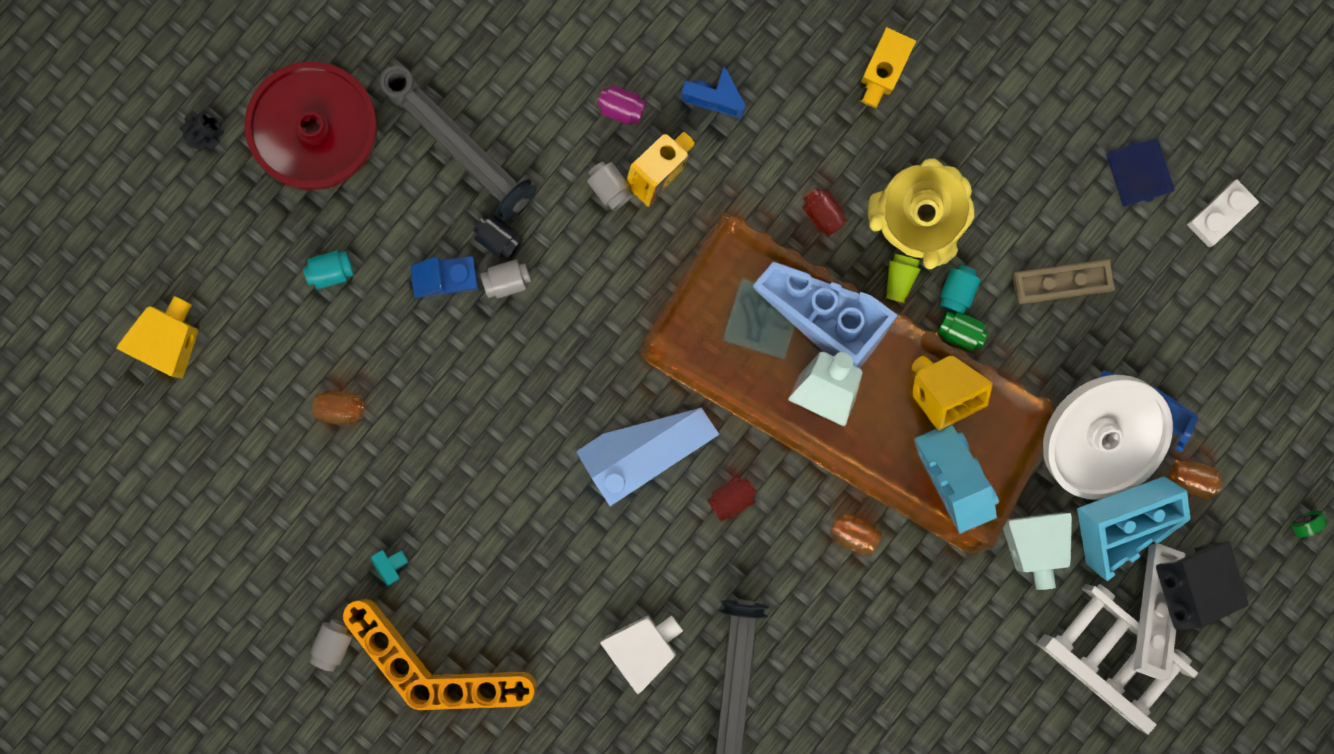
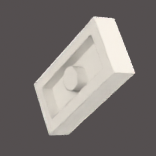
M1236 179L1187 225L1208 247H1212L1245 217L1259 201Z

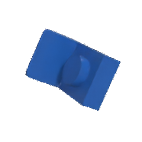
M724 66L717 89H712L709 83L701 80H693V83L685 81L681 95L682 102L742 119L745 103Z
M473 256L440 260L438 257H434L410 266L414 298L479 290L475 258Z

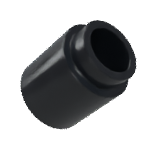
M494 214L489 218L483 216L473 229L476 233L474 240L498 258L504 257L510 260L523 242V239L518 236V232Z

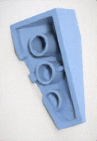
M772 262L753 285V288L823 352L832 356L839 352L847 353L853 359V366L861 368L874 352L898 316L871 295L862 292L860 294L841 288L842 285L834 282L829 284L812 278L808 273L776 262Z
M698 408L604 433L577 450L576 453L609 506H612L718 436L719 433L704 410Z

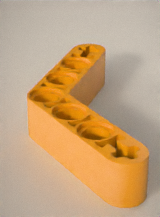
M367 598L359 599L348 604L344 610L343 621L347 628L408 706L413 709L520 707L527 705L536 693V680L526 672L431 675L375 602ZM364 608L367 613L364 615V619L358 621L356 615L359 613L358 610ZM375 622L378 624L377 627L369 630L367 633L364 630ZM377 632L387 635L389 644L386 649L379 648L375 644L374 637ZM397 658L407 661L409 664L408 674L403 675L396 671L394 663ZM519 681L522 682L523 687L529 688L523 697L519 695L517 690H509L505 695L506 698L502 697L504 688H515ZM489 682L493 684L496 688V696L493 698L484 697L480 692L481 683ZM455 683L462 688L463 696L461 699H453L449 696L447 692L449 684ZM421 684L428 688L430 693L428 700H420L416 697L414 691L416 685Z

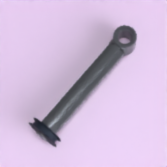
M392 66L384 71L380 83L381 88L390 101L404 108L500 201L496 214H503V221L510 220L530 202L537 191L536 185L530 186V179L523 180L518 184L421 90V86L415 82L406 68ZM400 81L407 82L403 90L393 91L396 83Z
M744 599L722 600L720 602L725 604V608L719 610V612L730 615L715 754H742L756 619L768 618V615L764 614V609H769V606Z

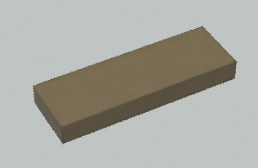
M1110 259L1020 271L1012 274L1017 305L1115 291Z

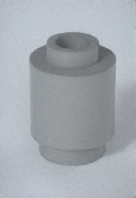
M602 161L588 172L591 177L587 180V183L605 207L610 206L615 211L633 197L629 190L631 186L612 162L605 164Z
M518 259L489 267L487 272L481 273V279L488 298L496 296L499 299L527 290L526 283L531 282L526 264L520 265Z
M331 619L330 623H322L310 650L312 656L309 662L312 665L326 671H334L337 665H341L353 637V634L348 631L349 629L344 622Z

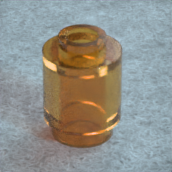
M325 391L324 393H317L314 398L313 417L321 419L322 423L354 426L357 420H361L363 417L364 402L359 400V396L356 393Z
M1188 459L1175 461L1169 474V480L1187 490V494L1207 500L1213 495H1217L1223 484V478L1220 476L1217 468Z
M848 512L843 517L837 516L830 531L834 535L833 542L860 555L865 553L869 556L875 552L882 536V532L876 530L875 525Z

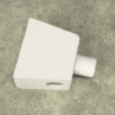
M647 615L601 639L600 644L635 692L639 694L675 657V651L668 642L682 633L683 629L672 615L658 626Z

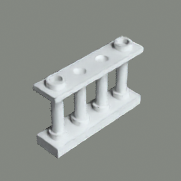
M1085 584L1082 590L1092 597L1089 603L1062 636L1057 635L1054 638L1044 634L1037 645L1135 728L1149 735L1157 725L1148 718V715L1151 713L1149 708L1179 671L1193 678L1197 676L1198 672L1190 666L1192 660L1180 650L1175 649L1171 679L1162 681L1156 678L1138 701L1134 699L1132 703L1129 702L1122 694L1125 692L1123 687L1136 673L1133 670L1135 652L1113 679L1108 678L1105 681L1096 673L1099 671L1097 666L1128 628L1138 636L1139 623L1113 602L1115 595L1104 586L1099 584L1096 587ZM1102 607H1104L1118 620L1087 658L1083 656L1081 659H1078L1071 653L1074 648L1072 644Z

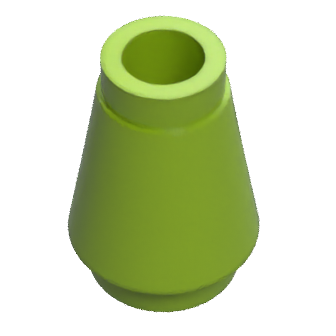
M899 254L894 255L893 261H889L887 294L885 298L902 303L905 302V298L908 296L921 270L918 268L920 260Z

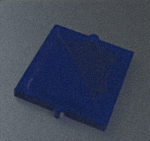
M1158 138L1140 144L1132 142L1126 148L1106 154L1123 207L1141 201L1149 203L1155 197L1175 191Z

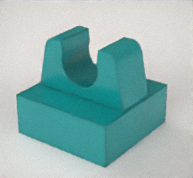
M382 550L370 558L386 587L400 579L396 570L409 562L402 550L387 558Z

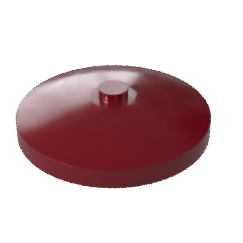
M321 62L295 63L283 67L268 76L253 93L246 109L244 123L248 147L261 168L278 182L301 190L328 189L352 178L370 158L376 143L378 129L373 103L360 82L343 69Z

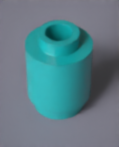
M336 250L308 258V266L303 267L308 285L314 284L317 290L346 282L348 277L354 276L347 251L339 253Z
M959 265L958 269L951 268L939 296L942 299L939 306L955 313L957 311L963 314L966 308L970 309L981 279L976 277L977 271L964 265Z

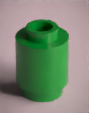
M949 310L945 313L937 330V334L943 336L944 341L971 353L975 348H982L988 332L984 330L985 323L957 311L953 313Z

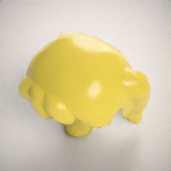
M926 159L921 165L903 169L893 177L883 191L870 196L867 211L870 221L869 227L875 232L881 230L884 237L906 255L923 258L924 266L927 269H933L936 266L946 264L956 256L958 252L957 241L974 219V204L970 197L972 194L971 185L955 167L943 166L937 159Z

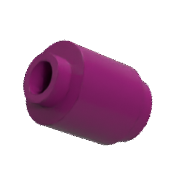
M611 84L609 90L602 89L597 106L602 108L601 115L627 125H630V123L638 125L647 101L640 99L639 94Z

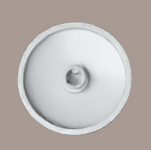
M1110 375L1091 380L1070 393L1052 414L1043 440V455L1050 474L1065 490L1085 499L1101 500L1139 486L1156 471L1167 454L1173 432L1170 409L1164 398L1154 388L1138 378L1126 375Z

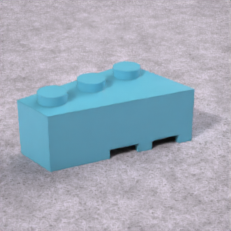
M950 425L940 431L935 429L914 438L918 455L959 534L997 518L995 505L999 503L996 492L985 477L977 458H973L969 452V444L962 432L957 433L953 425Z
M1165 476L1077 508L1086 565L1106 581L1115 576L1113 571L1126 561L1134 562L1140 557L1139 552L1152 542L1160 543L1191 520L1187 490Z

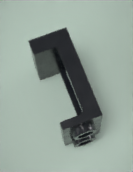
M1230 541L1201 545L1195 548L1196 553L1177 561L1156 565V571L1172 624L1176 630L1203 628L1249 606Z

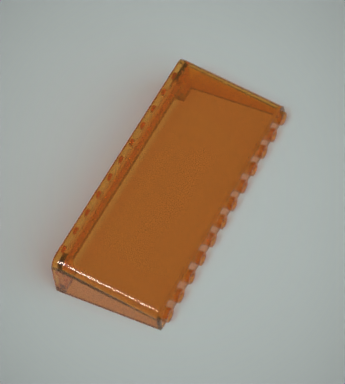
M723 213L647 335L640 352L642 358L649 364L960 550L970 554H979L993 548L1044 450V434L1048 422L1056 410L1054 405L1044 398H1036L1026 392V388L1020 383L1008 381L999 376L993 367L979 364L972 360L964 350L952 348L945 344L937 334L923 331L916 327L910 318L898 314L896 320L874 352L861 366L862 378L855 403L845 426L789 401L788 399L799 374L819 352L823 351L772 305H770L759 343L747 340L746 316L738 298L749 292L755 304H757L760 294L753 288V285L772 262L808 273L812 278L829 284L834 282L842 285L841 288L860 293L851 283L841 282L830 276L829 271L824 267L812 265L803 260L797 251L790 248L785 249L776 244L770 235L764 232H756L749 228L741 218ZM746 298L743 301L746 305L750 321H752L754 309L750 300ZM764 299L761 300L758 310L760 322H762L768 303ZM756 319L750 337L757 339L758 326ZM778 320L779 322L777 324L789 327V330L786 331L780 328H776L771 326L772 322ZM921 356H926L933 363L948 356H954L993 383L988 406L952 425L957 433L962 432L970 447L969 452L973 458H977L985 477L996 492L999 503L995 505L997 518L960 534L918 455L914 440L916 437L937 429L913 397L916 373L912 370V365Z

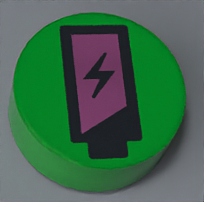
M1314 510L1294 519L1290 523V527L1297 537L1304 538L1323 530L1327 525V520L1320 510Z

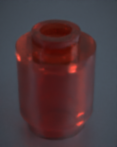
M816 188L803 198L806 204L802 207V210L820 233L824 232L827 237L848 222L844 217L846 212L828 189L821 192L819 188Z
M735 476L713 491V496L707 499V501L722 522L726 518L732 519L754 504L755 500L752 496L757 494L747 477L740 480L738 476Z

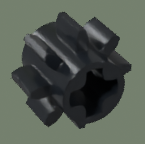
M192 110L184 118L185 123L180 127V130L183 131V138L189 146L198 149V151H201L206 146L212 150L220 143L218 138L224 134V131L221 130V123L214 114L203 110L197 115Z

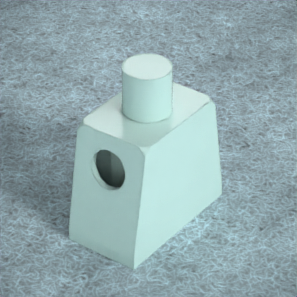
M819 352L799 374L788 400L845 426L855 403L863 372L860 368L853 366V359L847 353L839 352L832 356L826 352Z
M1061 512L1001 520L1015 568L1020 572L1034 573L1036 590L1056 588L1053 569L1070 566L1071 513Z

